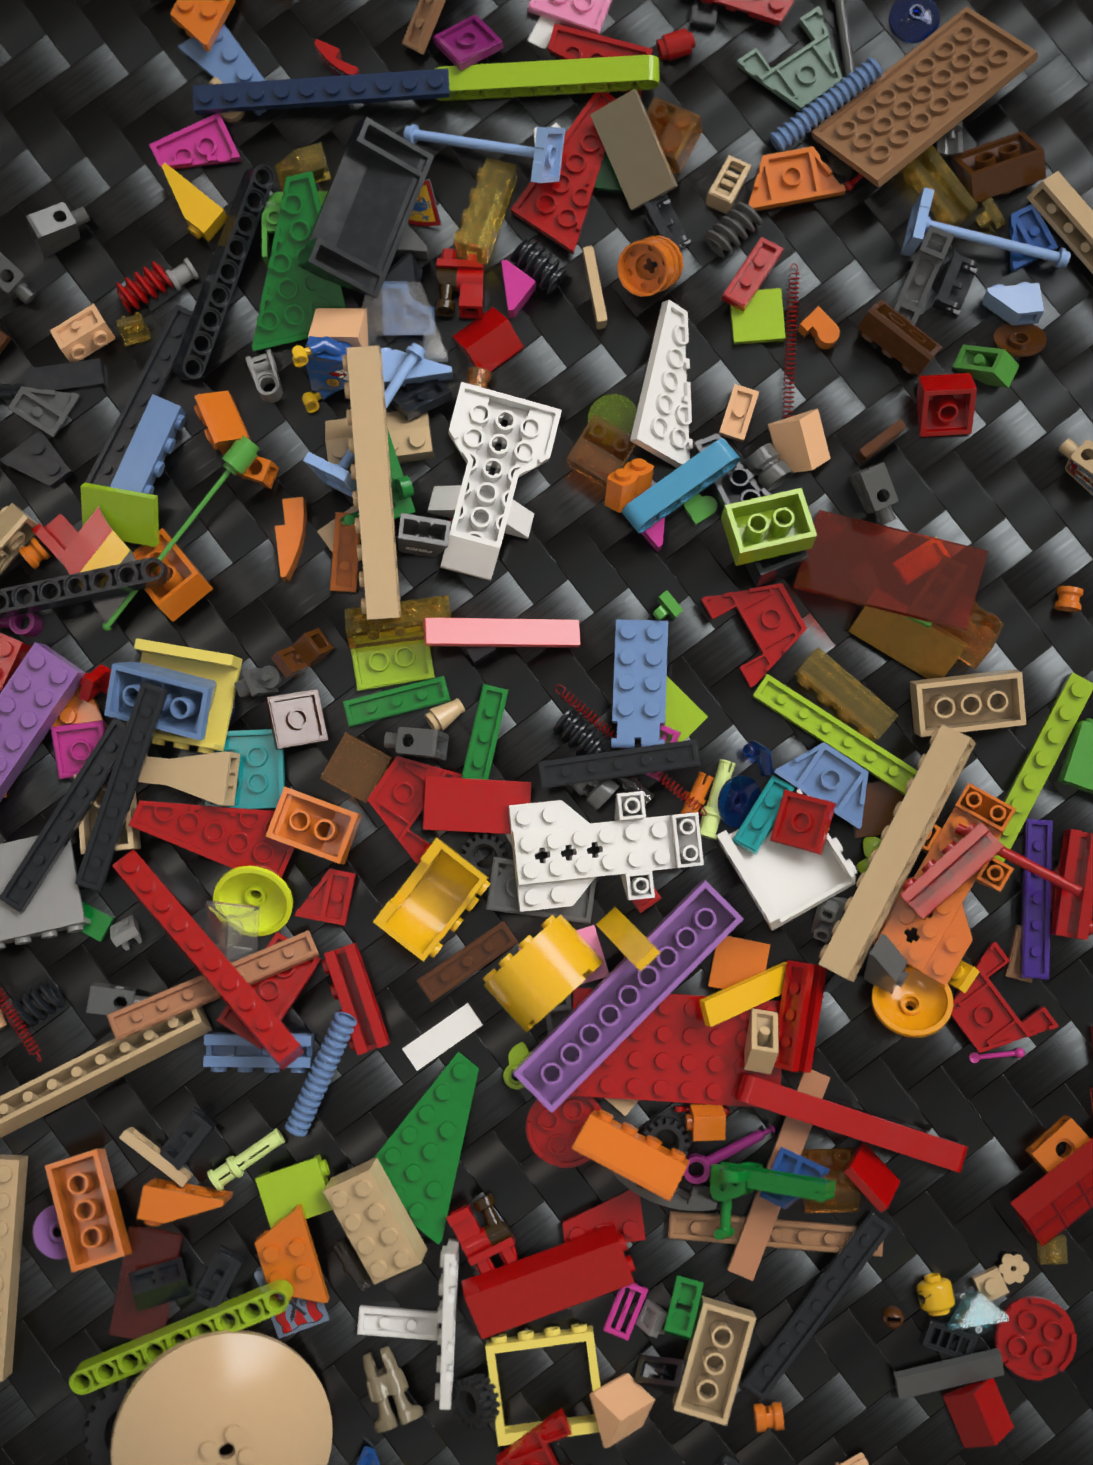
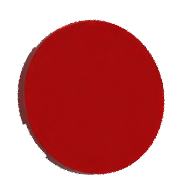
M568 1096L551 1113L536 1099L529 1110L526 1121V1134L532 1150L540 1159L560 1168L577 1167L588 1162L590 1158L573 1150L572 1147L590 1114L594 1110L598 1112L602 1110L599 1103L594 1097Z
M1027 1296L1011 1302L999 1315L994 1328L995 1348L1000 1350L1002 1362L1014 1374L1024 1379L1040 1381L1052 1377L1060 1371H1064L1075 1354L1077 1336L1070 1317L1058 1304L1044 1297Z

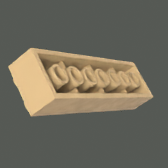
M0 1154V1381H4L12 1373L28 1167V1156Z

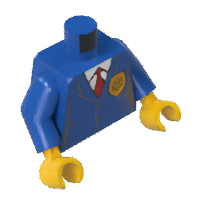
M309 336L306 348L297 345L292 349L294 365L296 367L306 365L311 388L316 391L315 394L306 392L302 396V401L308 413L316 412L319 409L318 400H325L335 392L345 389L344 384L349 382L348 371L343 370L342 355H347L346 348L352 347L351 344L336 341L328 336L322 338Z

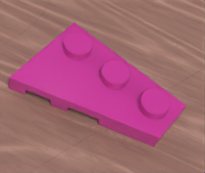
M216 113L149 144L162 171L164 163L172 169L242 161L220 113Z

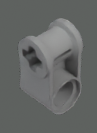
M271 349L266 350L265 354L253 358L247 356L248 368L262 399L269 403H275L280 400L283 388ZM275 384V388L272 391H264L266 385Z

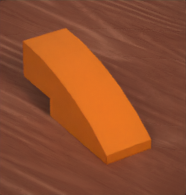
M304 497L282 499L285 525L275 526L280 577L284 582L290 581L304 546L307 527V503Z

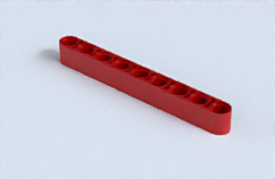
M747 1074L743 1075L736 1100L959 1173L962 1171L968 1150L967 1146Z

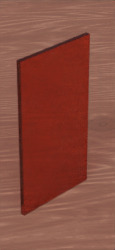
M823 510L818 511L814 523L817 537L812 548L805 550L808 559L800 565L794 588L966 631L988 555L987 550Z

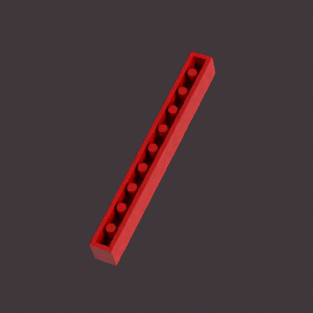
M134 849L112 865L118 877L282 1071L304 1053L300 1043Z

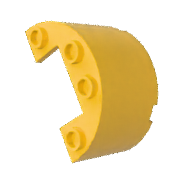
M439 838L434 840L420 859L422 861L373 921V923L423 962L429 955L432 958L437 955L443 947L440 944L441 940L449 930L452 932L457 930L464 921L460 916L465 910L470 912L479 901L475 896L477 894L482 896L491 884L487 881L489 877Z
M562 914L557 918L551 915L541 925L543 930L536 937L532 938L531 935L526 937L518 945L521 950L515 956L509 953L498 963L502 968L498 971L495 968L492 969L483 978L486 982L484 987L525 1033L542 1020L604 962Z

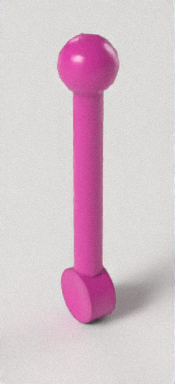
M1016 1048L1015 1051L987 1054L971 1052L968 1058L970 1062L977 1063L981 1059L1011 1056L1022 1058L1025 1052L1022 1048Z

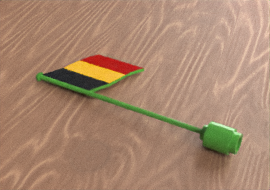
M242 436L240 440L237 439L222 457L225 461L223 467L227 470L157 559L161 561L164 559L230 473L236 476L238 472L242 475L246 472L258 456L256 454L260 449L245 436ZM100 506L60 555L69 574L136 561L132 551L109 526ZM157 566L152 569L151 574L157 568ZM131 571L126 575V583H129L134 579V571ZM104 577L101 580V588H104L108 585V577ZM83 582L78 583L81 589H83ZM139 590L92 600L104 621L102 628L105 631L111 630L110 626Z

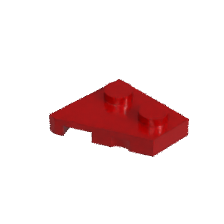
M329 869L319 884L309 894L306 901L298 908L295 916L346 926L356 874Z

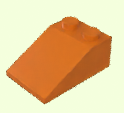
M162 528L159 530V544L156 547L141 545L132 553L136 560L158 558L172 538ZM176 543L162 560L170 568L171 577L169 581L164 585L145 589L155 604L172 622L213 589ZM157 566V568L153 571L151 576H158L160 574L161 567Z
M284 787L265 837L344 865L363 815Z
M155 1177L143 1186L137 1218L145 1220L144 1223L147 1225L160 1226L161 1223H167L221 1207L232 1198L233 1192L226 1190L218 1191L216 1188L189 1183L181 1187L173 1180Z

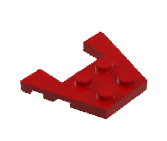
M782 583L744 591L729 592L722 595L707 596L701 599L711 620L736 608L762 653L761 656L739 667L749 688L757 684L807 629Z
M396 756L367 798V801L413 861L419 865L420 859L431 844L413 833L410 827L424 808L425 777L461 778L462 774Z
M995 941L990 943L974 966L980 972L967 992L963 993L958 990L953 997L951 1017L978 1053L1025 1037L1037 1035V1033L1052 1030L1059 1026L1044 1006L1039 1007L1022 1021L1019 1020L989 980L992 974L1010 962Z
M563 1409L557 1410L496 1456L497 1465H559L548 1443L572 1435L571 1425Z

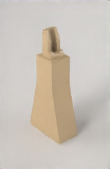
M217 752L173 759L147 756L139 782L167 785L218 805L234 806L240 753Z

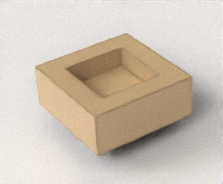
M996 1266L972 1276V1280L985 1304L1009 1293L1002 1275Z

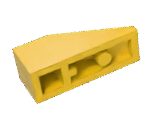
M164 163L162 169L189 225L187 229L196 238L200 239L202 236L209 242L227 220L224 209Z

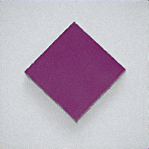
M476 14L433 36L434 44L460 71L503 49V41Z

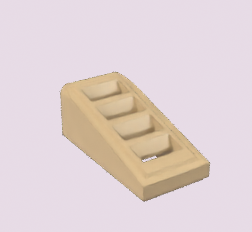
M729 155L708 192L706 205L727 214L731 210L752 165ZM731 168V169L736 170V171H738V172H740V173H742V174H741V175H738V174H736V173H734V172H732V171H729L728 169ZM724 177H726V178H728V179H730V180H733V181H735V182H737V183L731 182V181L725 179ZM721 186V187H723V188H725V189H727V190H730V191H732V192H728V191H726V190H724V189H722V188H719V187Z

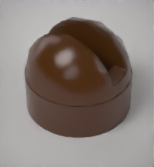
M890 1305L883 1309L881 1319L888 1328L897 1329L903 1324L904 1315L897 1306ZM887 1317H900L899 1321H887Z

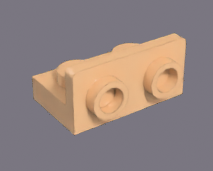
M94 304L50 330L59 348L70 363L84 359L115 339L114 334Z

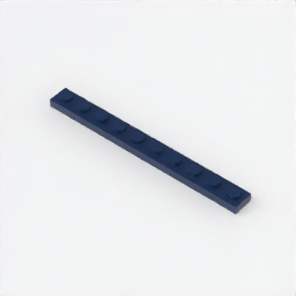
M448 68L193 86V106L196 115L450 98Z

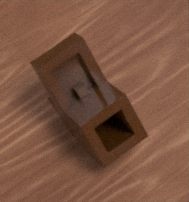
M317 628L304 633L292 646L277 651L271 659L286 679L292 676L297 678L324 659L334 647L321 630Z

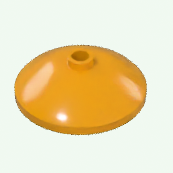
M909 965L905 969V972L908 973L905 983L902 987L897 986L893 994L874 985L872 990V1006L875 1014L888 1029L899 1035L914 1038L932 1035L942 1029L951 1016L953 996L949 985L947 984L945 987ZM906 1006H911L914 1010H908Z

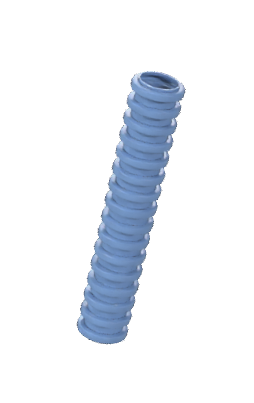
M871 57L867 58L866 63L862 62L860 64V68H854L853 73L849 72L847 74V78H841L840 83L836 82L834 84V88H828L827 93L823 92L821 94V98H815V102H810L808 108H802V112H797L795 118H789V122H784L782 128L778 127L775 133L771 132L770 140L779 152L786 151V147L790 148L792 142H798V138H803L805 132L809 133L812 127L816 128L818 122L822 123L825 117L829 118L831 112L835 113L837 108H842L844 102H850V98L857 96L856 93L863 92V88H868L869 83H874L876 78H881L883 74L878 62Z
M335 1013V1019L330 1023L332 1027L328 1028V1034L324 1037L325 1041L321 1043L322 1049L318 1050V1056L314 1059L315 1063L311 1066L312 1071L308 1072V1078L304 1081L305 1085L302 1086L301 1093L298 1095L299 1100L295 1101V1107L291 1110L292 1114L288 1117L285 1129L294 1136L304 1137L307 1135V1129L310 1128L311 1122L314 1120V1114L318 1111L317 1107L321 1104L320 1100L323 1099L324 1093L328 1089L327 1085L331 1082L330 1078L334 1075L333 1071L337 1069V1063L341 1060L340 1056L344 1053L343 1049L346 1048L347 1041L351 1038L349 1034L353 1033V1027L356 1026L357 1020L348 1013Z

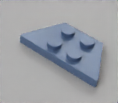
M825 742L774 771L775 774L805 794L836 803L834 813L856 828H861L869 771Z

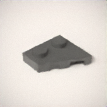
M21 386L8 409L54 438L81 396L77 393Z

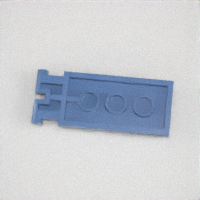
M616 619L612 724H617V738H611V748H635V740H641V747L664 744L665 739H659L660 725H665L668 621Z

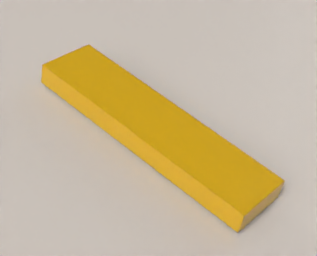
M616 907L596 924L639 971H642L660 954V951Z
M782 962L699 1000L705 1026L712 1027L781 995L787 962Z

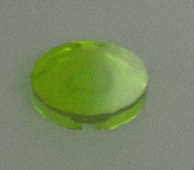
M618 394L604 395L597 399L590 408L588 426L591 434L604 445L620 446L631 439L637 408L625 396Z

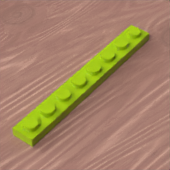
M1073 672L1068 675L1003 801L1016 808L1015 813L999 839L1008 849L1012 848L1093 691L1092 682ZM996 855V856L994 857V858L1000 860V861L1003 862V863H1004V861H1005L1004 858H1002V857H1000V856H998V855Z
M768 674L765 676L752 696L754 699L822 743L825 742L904 796L906 795V785L912 777L915 778L918 772L916 769Z

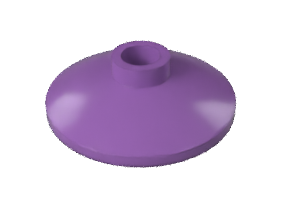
M55 1205L44 1209L36 1218L33 1225V1240L37 1249L46 1257L65 1259L68 1256L62 1232L58 1238L53 1235L54 1228H58L60 1232L61 1228Z

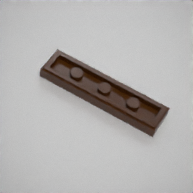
M502 921L416 981L430 1002H433L519 942L505 921Z

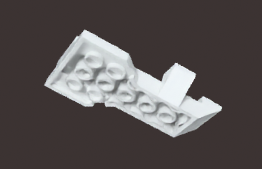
M461 382L448 434L467 464L462 485L434 486L427 511L436 515L453 518L448 547L444 550L440 568L491 581L504 533L525 539L529 538L534 513L513 500L517 480L520 476L549 461L561 409ZM502 420L508 421L507 427L501 426ZM496 443L502 445L501 451L495 450ZM490 467L496 469V473L494 476L488 474L489 472H487L489 471Z
M643 791L616 794L615 821L590 824L562 800L508 806L519 912L573 906L595 877L607 875H621L628 900L654 898L652 871L704 865L698 812L646 818ZM592 843H595V847H599V852L596 853L595 858L587 852V848H590ZM565 845L573 850V855L570 856L569 861L566 860V856L562 857L561 851L566 848ZM539 848H542L543 852H547V858L544 859V863H540V859H535V854L539 853Z

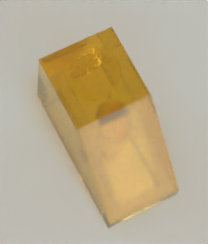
M321 143L296 149L275 165L282 192L284 191L286 177L313 171L315 183L331 179Z

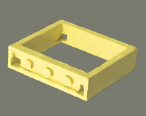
M579 1323L571 1325L570 1329L560 1330L558 1326L545 1328L544 1332L541 1333L525 1330L518 1332V1336L507 1337L506 1334H499V1336L486 1340L485 1347L489 1378L491 1379L490 1384L494 1383L496 1388L493 1391L494 1393L498 1392L499 1395L496 1401L500 1402V1407L496 1408L500 1412L495 1420L498 1446L513 1444L543 1421L505 1426L496 1353L586 1341L592 1389L595 1391L601 1385L593 1325L587 1326V1324L579 1325ZM595 1414L567 1418L572 1428V1435L569 1436L600 1432Z

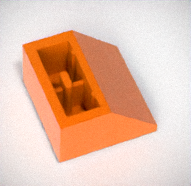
M229 391L203 393L194 396L197 401L194 409L199 420H202L203 425L208 427L204 429V432L214 450L219 449L225 455L237 439L240 440L242 436L251 441Z

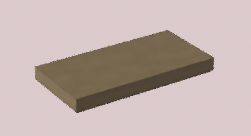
M631 90L590 114L631 210H636L642 207L645 202L651 201L678 187L637 90Z

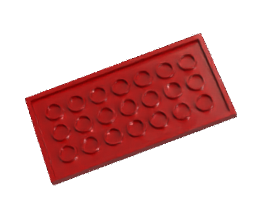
M577 987L573 990L572 1010L594 988ZM670 993L569 1096L757 1107L736 1100L743 1075L747 1074L781 1085L782 1069L773 1067L771 1074L744 1070V1049L751 1009L717 1025L708 1027L705 1026L699 1000L708 996ZM768 1000L753 1008L777 1012L779 1015L781 1001Z

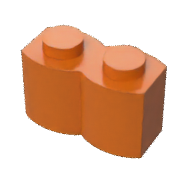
M637 458L628 462L624 469L621 468L612 472L607 478L605 506L618 513L622 512L629 502L652 486L654 466L647 463L644 459Z

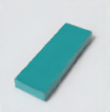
M772 775L733 838L734 844L757 855L774 827L784 790L795 792L796 787Z

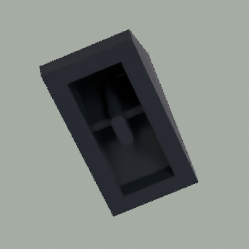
M641 1354L634 1382L674 1395L681 1387L687 1361Z

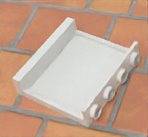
M800 789L796 790L797 793L803 794ZM772 828L757 855L734 844L733 838L738 830L731 834H728L725 830L717 835L721 848L772 931L856 884L855 874L857 870L850 859L845 860L842 856L843 848L836 837L832 839L827 834L822 855L770 841Z

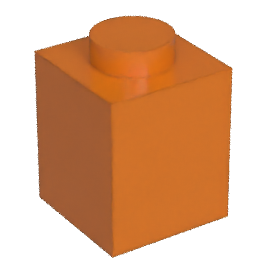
M690 1104V1114L685 1115L686 1131L691 1132L693 1141L725 1140L726 1114L723 1105Z

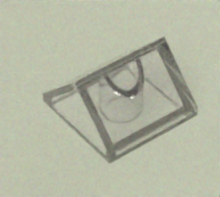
M207 900L205 933L230 963L258 952L260 907Z

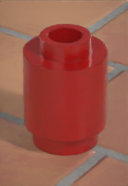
M686 28L662 35L661 39L656 40L660 59L671 61L692 54V48L695 47L693 33L687 32Z

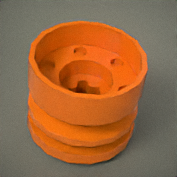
M660 235L650 236L625 247L619 256L617 264L618 277L622 285L630 293L640 297L651 296L666 290L678 281L683 270V257L678 246L671 239ZM652 262H657L658 266L653 267Z

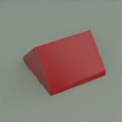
M494 307L483 314V319L474 320L452 336L482 378L524 349L509 320Z
M994 1378L973 1382L942 1395L964 1448L996 1446L1014 1428Z

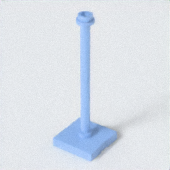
M415 124L405 127L404 139L413 144H416L417 141H425L534 158L531 182L549 183L559 182L566 128L537 127L535 147L419 130L418 125Z
M925 187L912 206L901 252L902 255L912 256L922 242L924 233L927 232L931 225L954 234L956 238L1056 262L1055 267L1057 268L1066 267L1070 259V252L1066 251L1065 248H1061L1057 252L932 221L928 215L934 190Z
M412 343L411 346L407 347L406 352L408 356L385 390L386 408L416 361L424 359L426 351L420 345ZM348 448L340 463L332 464L308 452L303 461L324 484L353 498V491H357V482L352 480L351 473L347 470L355 459L354 453H350Z

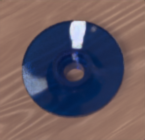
M896 0L889 13V23L892 31L900 39L910 43L923 42L937 30L940 23V12L933 0ZM912 11L920 13V16H914Z
M745 775L734 776L727 780L720 790L718 811L722 820L729 826L740 828L761 794L758 784L751 777Z

